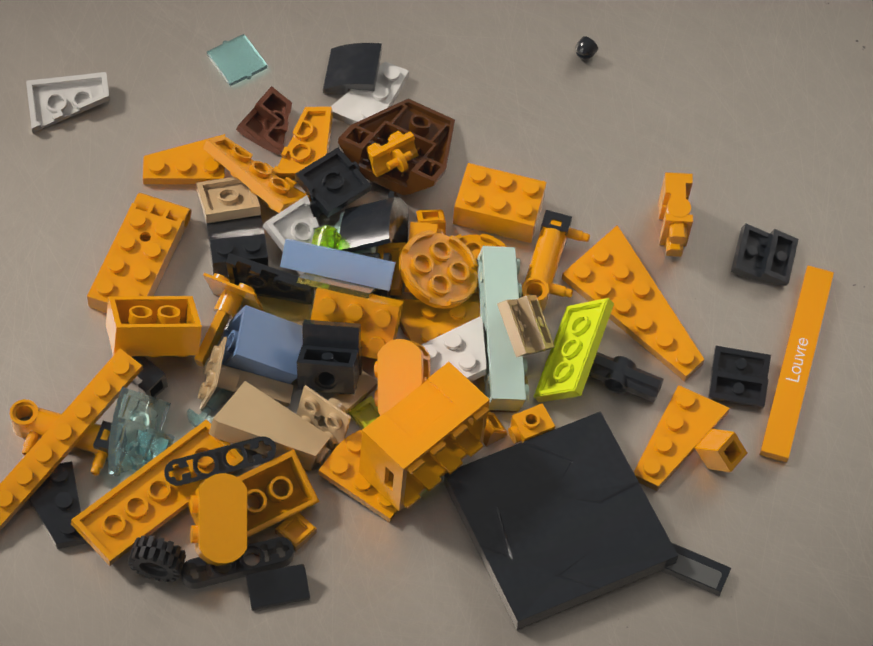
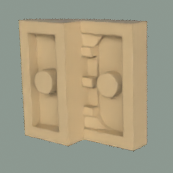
M526 295L519 299L505 300L497 304L516 357L555 348L536 295Z

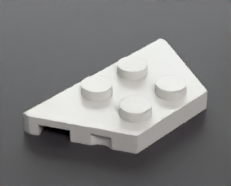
M481 317L422 344L430 354V376L447 362H450L471 382L486 375L487 366Z

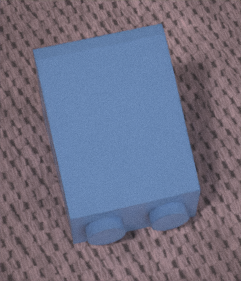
M245 305L226 325L223 331L222 340L224 337H227L222 365L291 384L297 379V359L303 345L302 325Z

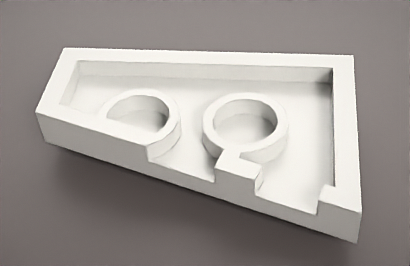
M308 195L272 217L263 225L282 252L286 239L327 247L320 236L317 219L313 217L309 205L311 203ZM298 271L302 278L313 281L314 290L322 283L332 279Z

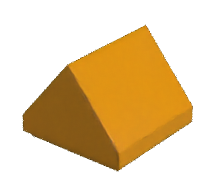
M488 412L483 440L486 447L507 435L506 429L494 412Z

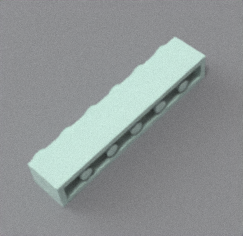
M482 246L477 257L480 317L483 321L487 366L486 375H484L485 395L490 399L489 410L520 411L524 402L529 399V385L525 384L524 375L527 373V359L523 358V356L516 357L497 305L505 300L521 298L522 284L518 283L517 275L520 272V259L516 258L515 247Z

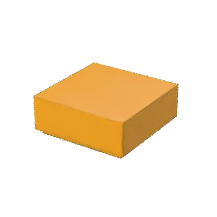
M298 512L285 519L276 527L275 533L279 537L290 540L294 550L297 551L317 533V528Z

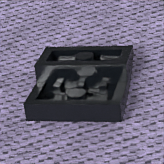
M353 43L331 48L323 93L345 95L350 89L375 91L382 55V43Z
M392 197L345 209L340 226L339 250L355 252L391 243L397 230L393 221L399 207L396 198Z
M745 223L740 231L731 272L748 279L787 286L790 281L799 239L777 229L768 233Z
M306 319L303 321V345L356 349L359 351V375L362 374L361 324Z
M716 345L708 398L764 408L771 355Z

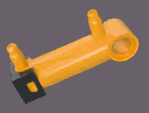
M550 210L545 211L540 234L525 281L522 284L521 296L537 295L542 312L546 308L549 294L560 297H572V289L553 283L567 239L589 242L590 234L571 228L572 216Z
M26 399L15 402L9 412L13 431L17 436L26 438L22 450L24 456L61 415L57 412L39 408L33 401ZM23 417H31L29 420L26 421L20 420ZM103 421L101 425L95 423L74 447L95 454L91 474L99 475L106 461L115 464L124 441L123 427L107 421Z

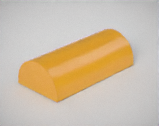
M294 449L237 477L247 487V538L320 502ZM191 513V516L195 523V513Z

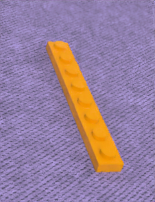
M121 348L0 483V531L143 370L142 365Z

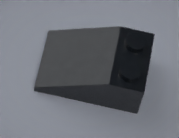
M261 215L206 223L213 275L217 273L229 279L226 265L229 253L268 266V253Z

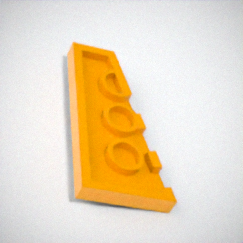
M221 136L206 141L203 149L211 155L212 159L221 163L230 171L233 177L242 181L253 194L262 198L272 210L280 213L307 195L306 192L303 193L295 188V181L289 177H286L285 180L272 173L274 169L272 166L252 160V153L227 137Z
M678 385L634 470L638 482L658 491L680 467V464L686 457L694 452L697 444L707 433L714 429L721 419L723 420L726 417L730 408Z

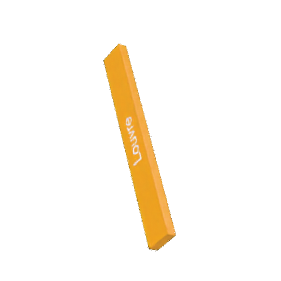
M807 265L759 454L761 456L786 463L789 459L834 272Z

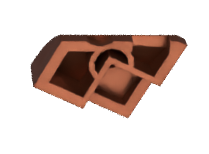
M271 86L249 114L240 122L236 130L262 148L280 155L284 149L283 143L288 129V116L291 113L292 102Z

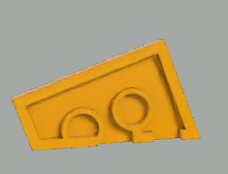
M332 107L304 108L292 132L293 137L289 145L284 147L281 153L282 158L278 166L274 167L272 173L282 179L286 177L295 179V173L329 153L333 118Z
M225 134L145 155L143 159V184H196L197 182L225 178V167L221 163L214 161L211 155L203 149L207 140L225 136Z

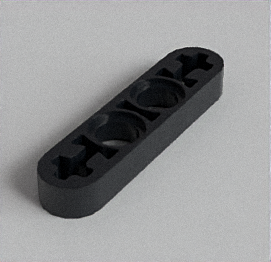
M262 436L174 459L166 465L164 476L170 484L182 486L207 479L215 474H227L264 464L275 457L276 445L272 439ZM264 441L266 446L271 445L272 450L268 451V457L262 458L261 454L252 455L254 462L248 463V454L243 447L244 445L250 444V450L259 448L258 443ZM232 449H238L243 454V461L237 466L230 465L226 460L227 453ZM208 456L214 460L215 467L212 472L205 474L199 471L198 461L202 457ZM193 459V469L197 477L191 478V472L183 474L180 481H177L175 477H170L169 472L174 470L173 465L178 464L182 469L189 467L187 461Z
M284 537L249 544L245 553L237 560L231 562L232 567L228 572H218L215 569V565L210 564L211 576H208L206 565H209V563L203 561L200 557L193 558L184 563L181 579L186 587L199 589L243 578L247 574L288 566L293 561L294 546L290 540ZM282 547V550L285 551L284 557H280L276 553L277 548ZM265 550H268L269 561L265 562ZM254 553L260 557V562L250 566L244 562V557ZM196 569L197 573H199V578L193 579L192 575H190V570Z

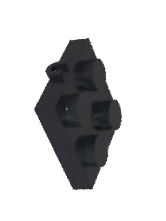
M339 147L295 173L297 183L327 218L370 192L372 187L360 172L358 163L355 161L351 162Z

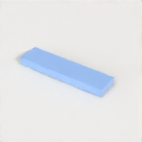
M286 239L280 267L389 291L396 262Z

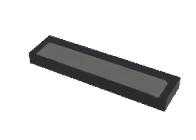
M672 543L678 554L677 563L664 568L662 572L720 596L731 567Z

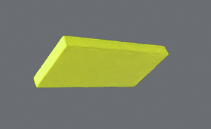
M609 298L566 307L553 342L555 348L550 350L533 396L539 403L582 395L614 303Z

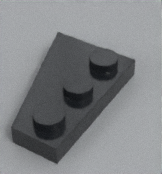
M231 253L228 254L226 265L230 283L237 286L239 283L246 284L255 290L256 296L309 305L313 304L315 297L313 281Z
M72 461L60 463L28 499L57 549L86 544V540L71 525V519L81 513Z

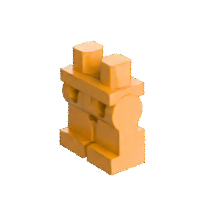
M665 172L659 196V219H664L659 237V245H666V256L681 257L683 246H687L693 224V215H690L691 204L688 201L693 184V174Z

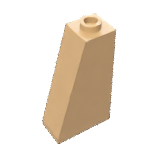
M246 381L213 418L209 431L211 436L232 444L262 436L268 437L276 445L274 458L294 449L303 468L309 471L317 462L322 464L330 453V449L327 447L331 436ZM264 441L258 443L259 448L252 450L268 456V451L272 450L271 445L266 446ZM250 444L243 446L250 450Z

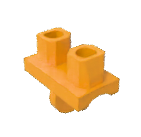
M397 131L390 135L387 144L381 146L374 143L367 147L368 158L371 162L373 174L376 177L396 167L401 172L408 170L407 161L418 156L414 144L415 137L411 132L402 134Z

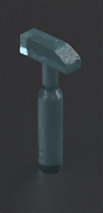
M221 388L199 415L189 408L187 410L189 423L197 427L205 421L204 419L212 411H216L233 391Z

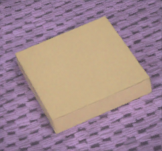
M235 177L196 183L206 223L261 215L257 195L253 194L249 187Z

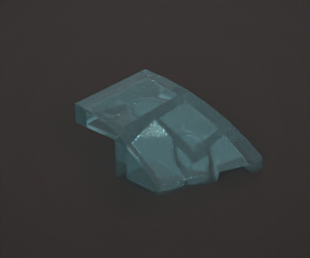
M125 387L121 388L110 430L108 447L109 474L117 477L122 472L137 471L173 444L175 436L162 431L171 403Z

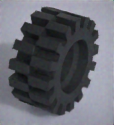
M141 536V538L137 537L134 542L128 566H131L132 570H137V574H144L145 578L150 579L152 577L155 578V581L159 582L160 579L164 582H169V580L174 582L180 577L186 559V552L181 550L182 547L179 545L174 546V542L170 540L168 542L164 541L165 538L159 537V539H156L155 536H149V538Z

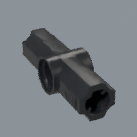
M599 352L596 353L589 373L590 377L603 381L604 386L612 392L625 393L627 391L652 402L657 399L664 380L661 377L637 368L636 364L627 357L616 356L612 358Z

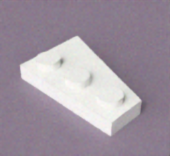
M385 61L379 66L375 91L351 89L331 106L333 118L352 125L391 107L408 79L409 71Z
M106 72L26 81L32 133L110 100Z

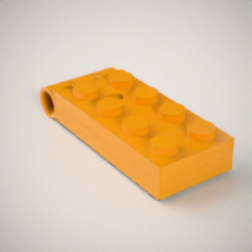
M138 193L87 295L88 306L107 313L108 297L154 296L178 243L189 224L192 210L156 197Z

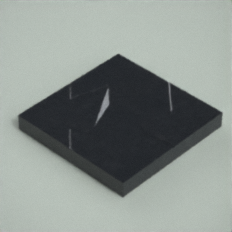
M601 411L460 466L451 474L448 472L444 474L443 483L516 630L650 576L677 563L678 554Z

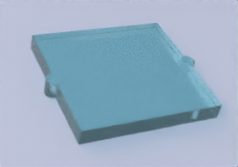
M244 34L228 42L223 41V44L207 51V56L229 86L245 79L249 80L253 75L267 69V64Z

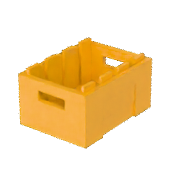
M447 362L428 377L423 384L362 430L359 473L398 511L404 507L409 509L421 499L420 494L426 489L431 491L442 482L441 477L447 472L449 474L453 473L463 464L462 460L468 455L472 457L484 447L482 443L490 399L450 362Z

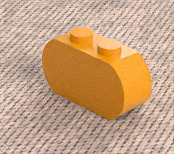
M396 339L386 343L378 352V361L374 364V374L378 378V390L375 391L374 401L380 415L394 407L430 377V354L421 344L405 339Z
M220 473L210 476L198 486L195 495H191L190 511L195 513V525H191L190 542L195 543V551L203 561L220 566L237 560L247 550V487L239 478L231 474Z

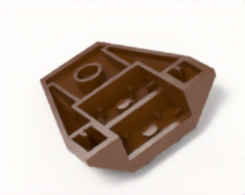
M408 98L350 125L338 138V144L351 162L355 161L358 163L360 172L368 181L375 182L395 193L406 196L433 187L444 175L455 119ZM397 131L402 134L411 132L415 137L414 144L418 156L407 161L408 170L401 172L396 167L376 177L373 174L371 162L368 158L367 147L374 143L381 146L387 144L390 135Z

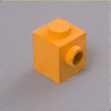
M543 403L512 415L508 432L512 442L519 444L554 430L555 424Z
M711 429L695 447L707 469L732 472L748 454L733 431Z

